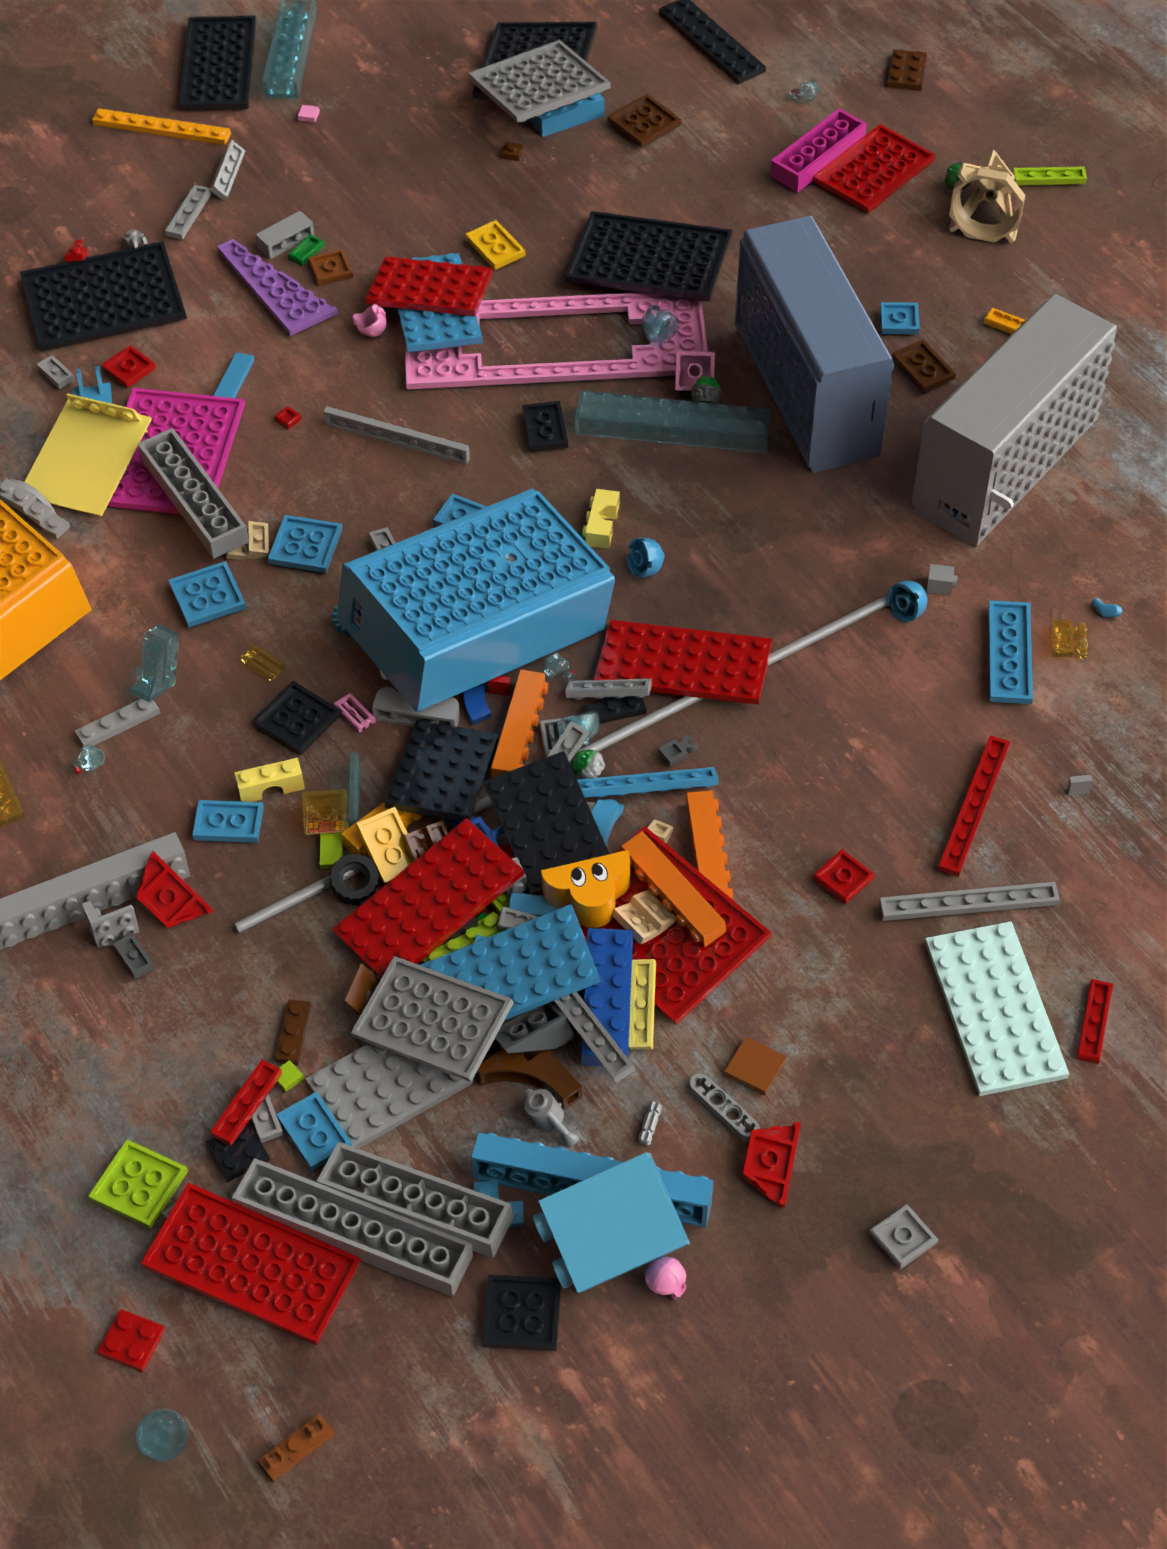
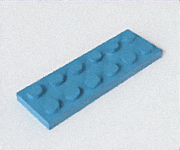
M989 600L990 702L1032 704L1030 603Z

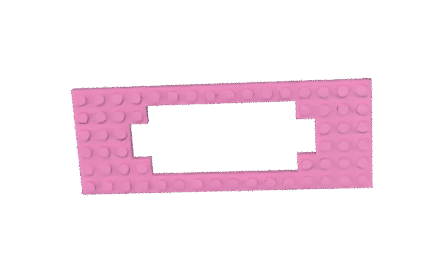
M643 292L482 300L476 313L479 326V319L628 312L629 325L648 324L650 345H632V359L482 366L481 353L462 354V346L408 352L405 343L407 389L676 376V351L708 352L702 301L646 294Z

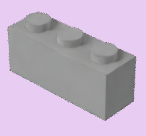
M298 211L257 233V247L269 259H272L300 244L308 235L314 236L313 222L301 211Z

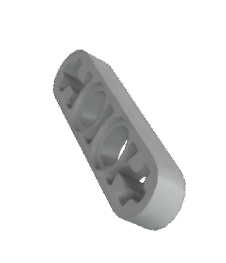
M699 1073L692 1076L690 1079V1092L735 1135L748 1143L751 1132L745 1133V1127L748 1130L752 1128L754 1130L760 1129L758 1122L707 1075ZM696 1083H704V1088H702L701 1086L697 1088ZM713 1096H719L723 1102L715 1105L710 1102V1099ZM730 1111H735L739 1114V1118L730 1120L726 1114Z

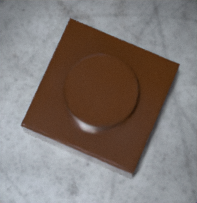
M506 142L502 151V159L519 161L523 152V144Z

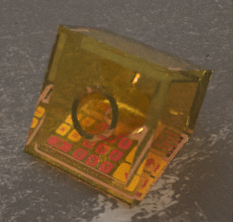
M346 789L302 792L304 835L342 833L349 828L350 806L349 793Z

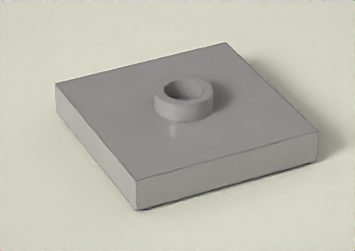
M908 1204L874 1226L869 1232L899 1269H902L938 1243V1238Z

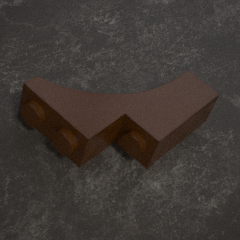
M501 1047L493 1056L482 1061L475 1074L476 1080L481 1086L495 1082H517L536 1089H545L552 1094L558 1103L562 1104L563 1110H566L582 1098V1086L548 1049L534 1054L530 1061H528L521 1052L507 1053Z

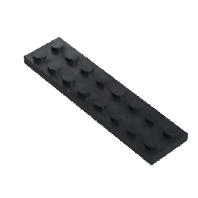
M676 0L659 8V15L738 85L766 72V66L691 0Z

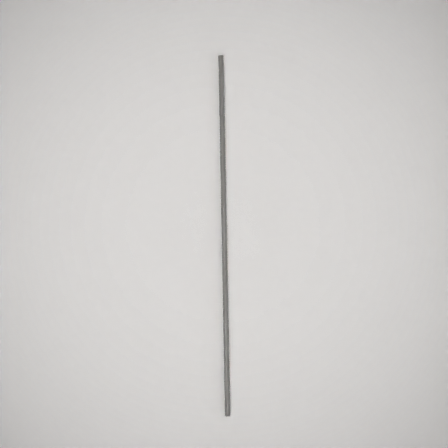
M886 595L770 653L768 666L886 607ZM685 696L579 749L578 752L588 749L599 752L704 698ZM489 796L477 801L473 815L492 806ZM444 818L434 822L437 823L443 821L446 829L451 827ZM357 869L348 870L343 876V881L361 871ZM330 875L234 923L235 929L238 933H241L330 888Z

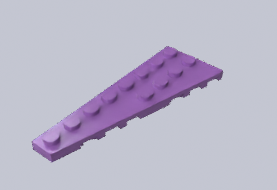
M234 239L217 246L220 255L290 336L338 314L335 306L331 307L326 303V300L323 298L319 299L311 290L302 288L299 282L282 271L278 272L273 268V265L270 263L266 264L261 260V257L251 254L246 247Z

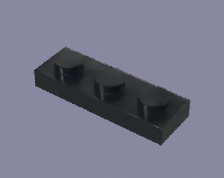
M625 696L623 698H614L580 706L586 727L647 714L643 697L637 698L635 696Z

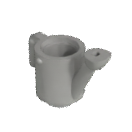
M545 1089L525 1090V1110L536 1123L535 1127L547 1131L556 1128L564 1137L567 1147L575 1145L579 1137L569 1132L562 1124L564 1117L562 1104L558 1103L552 1094Z

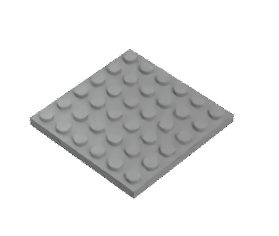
M560 40L468 73L469 79L517 123L540 116L545 112L556 110L564 105H570L575 101L586 99L591 95L602 93L611 88L610 82Z

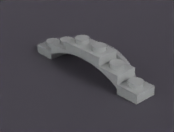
M15 479L0 480V500L28 516L41 527L42 532L58 539L70 528L69 522L57 516L48 500L34 487Z

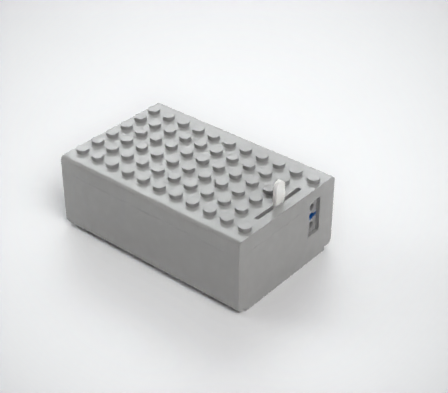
M1053 294L924 421L912 505L915 506L914 512L959 539L977 547L1098 419L1100 414L1098 409L1103 401L1101 396L1106 388L1104 383L1109 374L1108 366L1112 361L1111 352L1116 344L1114 342L1117 330L1116 325L1057 294Z

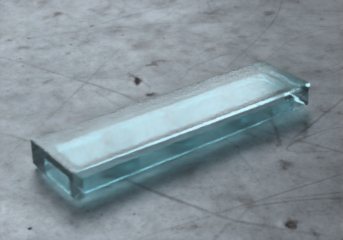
M358 752L350 753L349 827L359 821L360 758Z

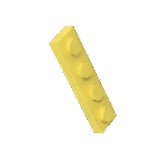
M654 959L632 960L629 1023L630 1050L653 1049L656 961Z

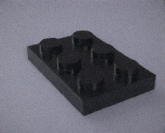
M560 401L522 405L530 452L568 448V438Z

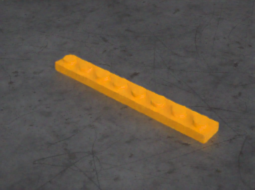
M99 108L92 119L93 125L220 145H226L231 135L229 128Z

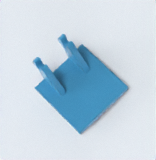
M99 366L95 367L97 386L84 387L81 370L76 369L79 387H72L73 395L112 404L110 382L102 383Z

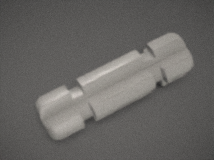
M654 1101L649 1103L648 1112H646L641 1128L642 1131H640L638 1142L646 1146L651 1144L652 1135L661 1112V1104Z

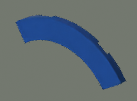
M487 682L464 691L465 709L472 725L491 718V712L485 700V686Z

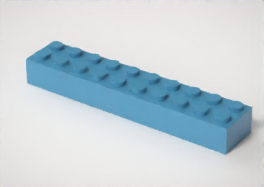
M478 1133L471 1157L473 1180L481 1182L498 1181L500 1186L549 1196L624 1163L616 1161L611 1157H596L587 1152L577 1153L568 1151L563 1147H547L538 1142L528 1143L513 1137H498L493 1133ZM657 1167L681 1223L707 1228L712 1205L714 1180H709L704 1176L685 1175L680 1171H665Z

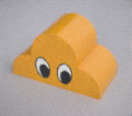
M621 851L541 870L542 892L545 900L557 909L572 904L579 924L584 927L599 928L605 926L613 919L612 913L616 908L615 899L623 896L630 886L629 851Z

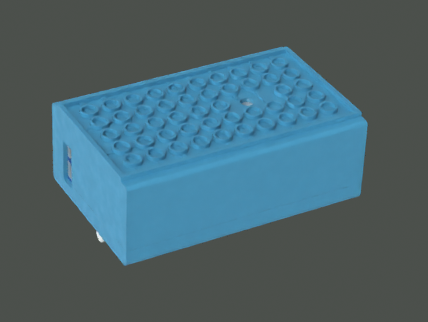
M529 489L342 564L337 618L377 665L384 680L388 679L413 710L419 712L603 631L615 577L610 572L607 564L538 490Z

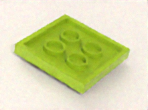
M126 1139L88 1198L91 1202L151 1230L161 1211L164 1210L188 1173V1168Z

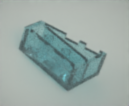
M161 624L146 632L139 655L142 657L140 669L136 668L134 674L137 675L135 686L130 687V693L150 702L175 685L179 633Z

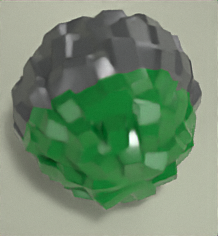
M955 162L946 170L945 182L952 189H954L955 183L960 180L957 174L964 162ZM971 182L964 185L961 191L963 192L964 189L969 187Z
M702 376L691 389L693 401L703 405L704 401H710L715 405L722 394L719 383L713 377Z

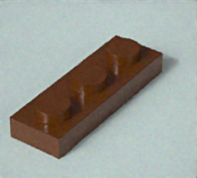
M288 999L275 1056L276 1063L285 1064L290 1060L294 1065H299L311 1002Z

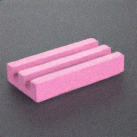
M351 693L333 703L335 707L341 710V716L358 733L362 732V728L367 729L370 723L372 725L376 723L375 717ZM346 701H349L366 719L364 720Z

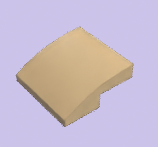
M248 521L246 527L249 543L227 552L226 559L245 560L268 556V523Z
M649 890L634 895L630 903L615 908L612 916L626 930H633V937L640 944L658 936L677 921L676 917Z

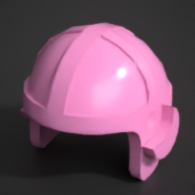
M376 304L368 307L363 313H356L352 316L354 325H357L359 332L365 336L377 337L386 329L385 311Z
M657 1258L650 1262L648 1268L643 1272L645 1274V1282L650 1290L661 1295L672 1294L671 1298L673 1300L680 1297L687 1287L684 1284L686 1272L675 1258Z

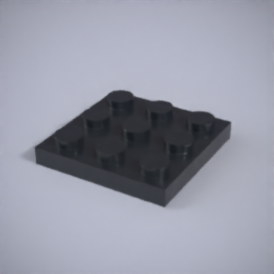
M292 681L252 719V725L301 755L341 716V710L295 681Z
M488 1274L482 1347L557 1351L561 1283L559 1279Z

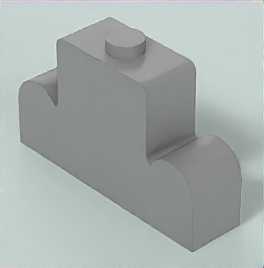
M391 687L381 688L377 692L372 706L373 716L376 721L413 727L416 720L428 721L434 724H447L455 727L458 726L460 717L459 703L453 697L415 712L403 696Z

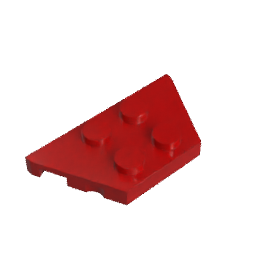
M153 850L150 852L136 898L167 928L214 911Z
M799 1122L793 1123L791 1126L780 1127L779 1125L769 1129L752 1130L746 1150L741 1177L781 1209H784L801 1127Z

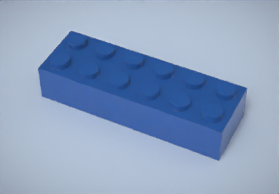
M588 928L587 945L601 982L585 988L584 1002L628 1058L633 930ZM582 1039L581 1066L603 1067Z

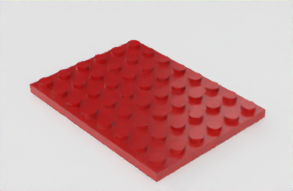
M644 826L634 836L643 831L722 917L726 925V932L706 947L700 941L696 942L690 935V930L686 926L682 927L678 921L658 936L643 944H640L633 937L632 960L654 959L656 961L654 1007L677 1025L771 937V932ZM620 847L615 853L621 852L622 848ZM630 866V886L623 896L615 899L616 908L630 903L634 895L646 890L650 891L645 880L642 882L637 877L632 866ZM655 896L662 903L663 900L659 896ZM614 917L605 926L595 928L626 930ZM580 925L587 942L588 928Z

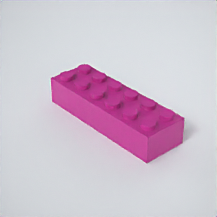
M838 108L771 160L770 177L798 193L813 181V176L865 136L866 123Z

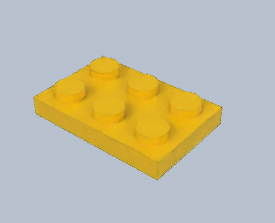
M497 220L466 233V240L494 270L526 256L523 247Z
M395 807L355 824L370 859L378 869L377 873L382 884L390 882L411 864L400 838L408 833Z

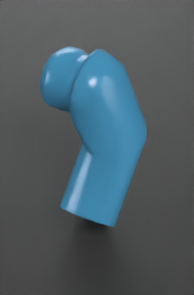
M1099 598L1094 599L1091 603L1092 607L1104 618L1118 617L1122 614V608L1117 604H1104Z

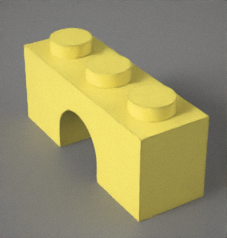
M596 489L595 496H591V511H587L586 523L588 524L587 526L584 525L582 537H585L586 543L589 546L609 549L613 535V521L604 519L616 520L620 506V492Z
M298 758L235 772L241 802L262 800L263 791L272 786L281 787L284 794L305 789Z

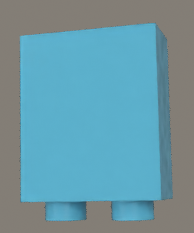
M647 1152L539 1200L543 1211L533 1215L536 1228L544 1243L555 1239L562 1257L552 1262L562 1287L565 1289L575 1285L578 1293L591 1289L690 1244L651 1153Z

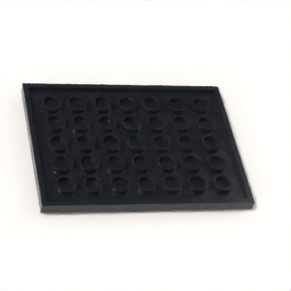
M498 22L481 68L558 40L562 41L587 62L597 32V22ZM476 85L474 86L472 91L473 99H491Z
M591 211L566 272L565 282L710 302L733 230Z
M164 241L86 257L81 261L63 262L20 272L40 351L187 319Z

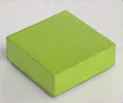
M290 1060L279 1067L282 1069V1075L276 1083L285 1092H288L304 1080V1075Z

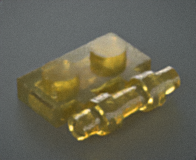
M1052 619L1050 624L1052 656L1073 657L1074 651H1077L1081 659H1086L1090 650L1089 643L1087 642L1089 634L1086 623L1079 622L1078 627H1073L1072 620ZM1073 637H1077L1079 641H1073Z

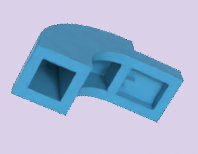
M599 799L591 813L607 847L611 830L623 813L624 805L612 799Z

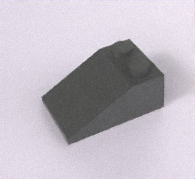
M549 1002L503 1022L494 1040L507 1053L555 1049L565 1045L575 1036L566 1015L553 1002Z

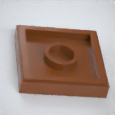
M343 249L308 257L318 286L354 278Z
M745 1037L725 1069L724 1076L766 1095L786 1062L787 1056Z

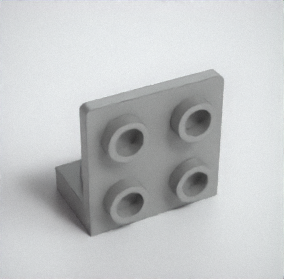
M91 901L82 904L89 930L97 948L109 946L131 933L135 935L140 932L132 905L101 916L99 908L94 909Z

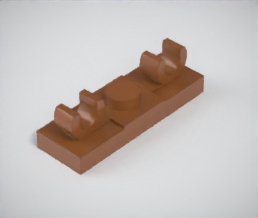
M319 1413L258 1459V1463L271 1480L275 1482L335 1436V1432Z

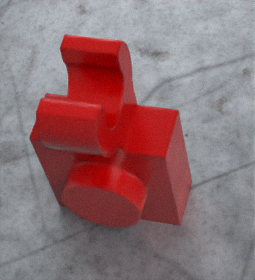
M83 239L75 240L74 246L70 247L65 253L66 262L81 261L88 255L87 248L82 246Z

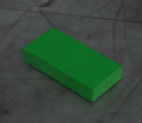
M310 234L287 254L288 259L303 266L308 262V257L314 256L325 246V242Z

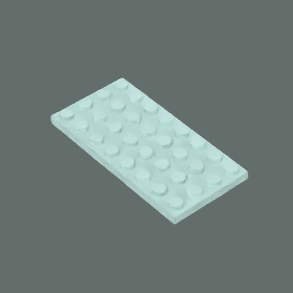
M1012 921L925 939L926 948L979 1096L1063 1080L1069 1077V1071Z

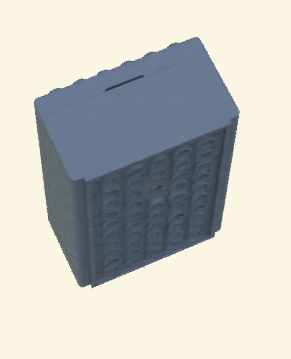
M807 216L746 230L744 238L740 239L735 326L806 464L815 473L879 457L881 455L882 441H884L885 418L888 413L887 403L890 399V385H892L891 374L894 370L893 359L814 218Z

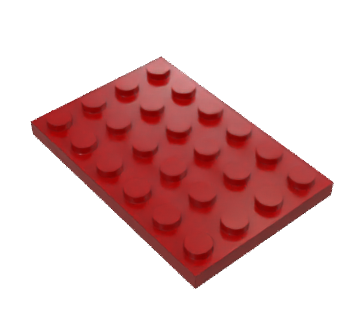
M879 124L813 176V182L866 213H870L935 161L936 155L886 126Z
M385 256L366 296V304L475 316L492 277V268Z

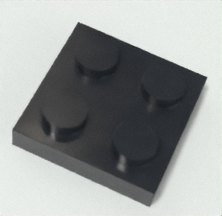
M249 1121L231 1146L216 1138L206 1141L209 1151L227 1182L245 1174L254 1158L263 1162L270 1161L267 1151Z

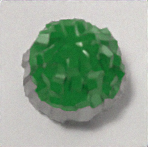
M588 749L577 752L571 766L578 779L597 778L601 774L605 763L599 752Z

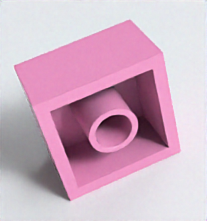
M676 351L675 390L691 391L693 385L702 376L714 378L715 352Z

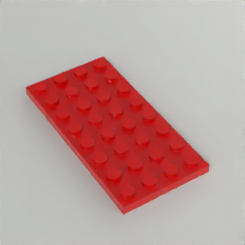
M610 620L594 680L651 679L652 686L650 692L759 705L772 648V638Z
M466 818L332 930L381 979L394 956L419 964L525 873L515 861Z
M188 1182L142 1260L141 1267L317 1346L361 1263V1258Z

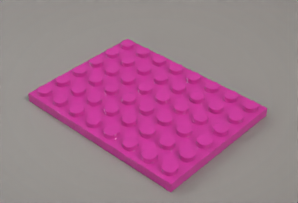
M132 388L126 407L134 409L140 415L152 418L147 427L148 433H144L140 442L173 428L217 488H219L244 410V399ZM137 447L107 506L180 514L142 462L139 448Z

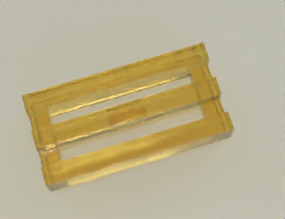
M255 644L252 646V650L249 649L246 651V655L243 654L241 656L243 663L270 681L274 680L285 670L284 663ZM251 658H253V659H255L256 661H258V662L260 663V665L257 664L256 662H254L253 660H251Z

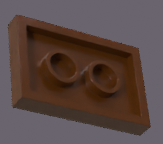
M893 49L887 87L922 91L927 53Z
M924 339L892 353L894 362L923 393L948 383L956 377V373Z

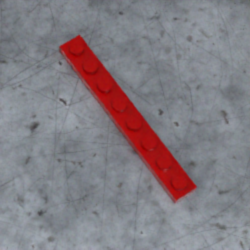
M990 735L940 861L938 871L956 877L960 876L1011 741Z

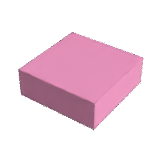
M302 105L298 114V121L315 123L320 112L319 107Z

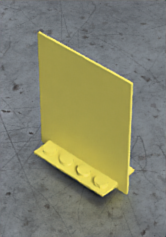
M67 393L68 400L24 482L38 490L50 504L102 516L138 447L137 443H140L144 433H148L147 427L152 418L140 415L132 408Z

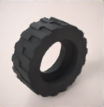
M357 853L342 856L334 863L331 869L330 889H332L333 895L339 901H343L345 904L357 905L360 901L376 892L379 880L378 869L374 862L366 856H361ZM357 869L364 874L365 882L362 887L350 889L344 884L343 876L348 870Z

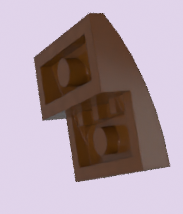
M440 821L401 836L400 838L411 864L447 835L448 831L444 822Z

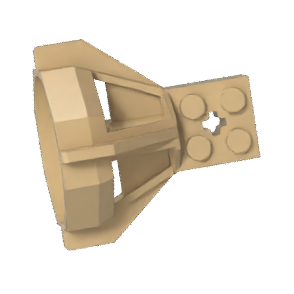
M992 150L982 157L979 166L963 163L960 166L957 174L960 180L955 183L949 213L952 220L948 229L952 233L959 228L968 238L996 242L1006 237L1012 243L1016 239L1017 229L1020 225L1025 194L1014 181L1015 176L995 150ZM975 180V190L962 206L960 200L962 187ZM1012 192L1018 201V206L1014 214H1012L1010 198ZM983 200L995 202L1000 210L1001 223L983 224L973 220L971 215Z

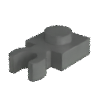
M686 735L681 742L674 739L659 747L658 754L671 767L688 758V752H695L698 749V743L688 744L691 742L692 736Z

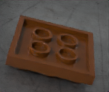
M648 94L607 116V122L641 148L681 125L679 117Z

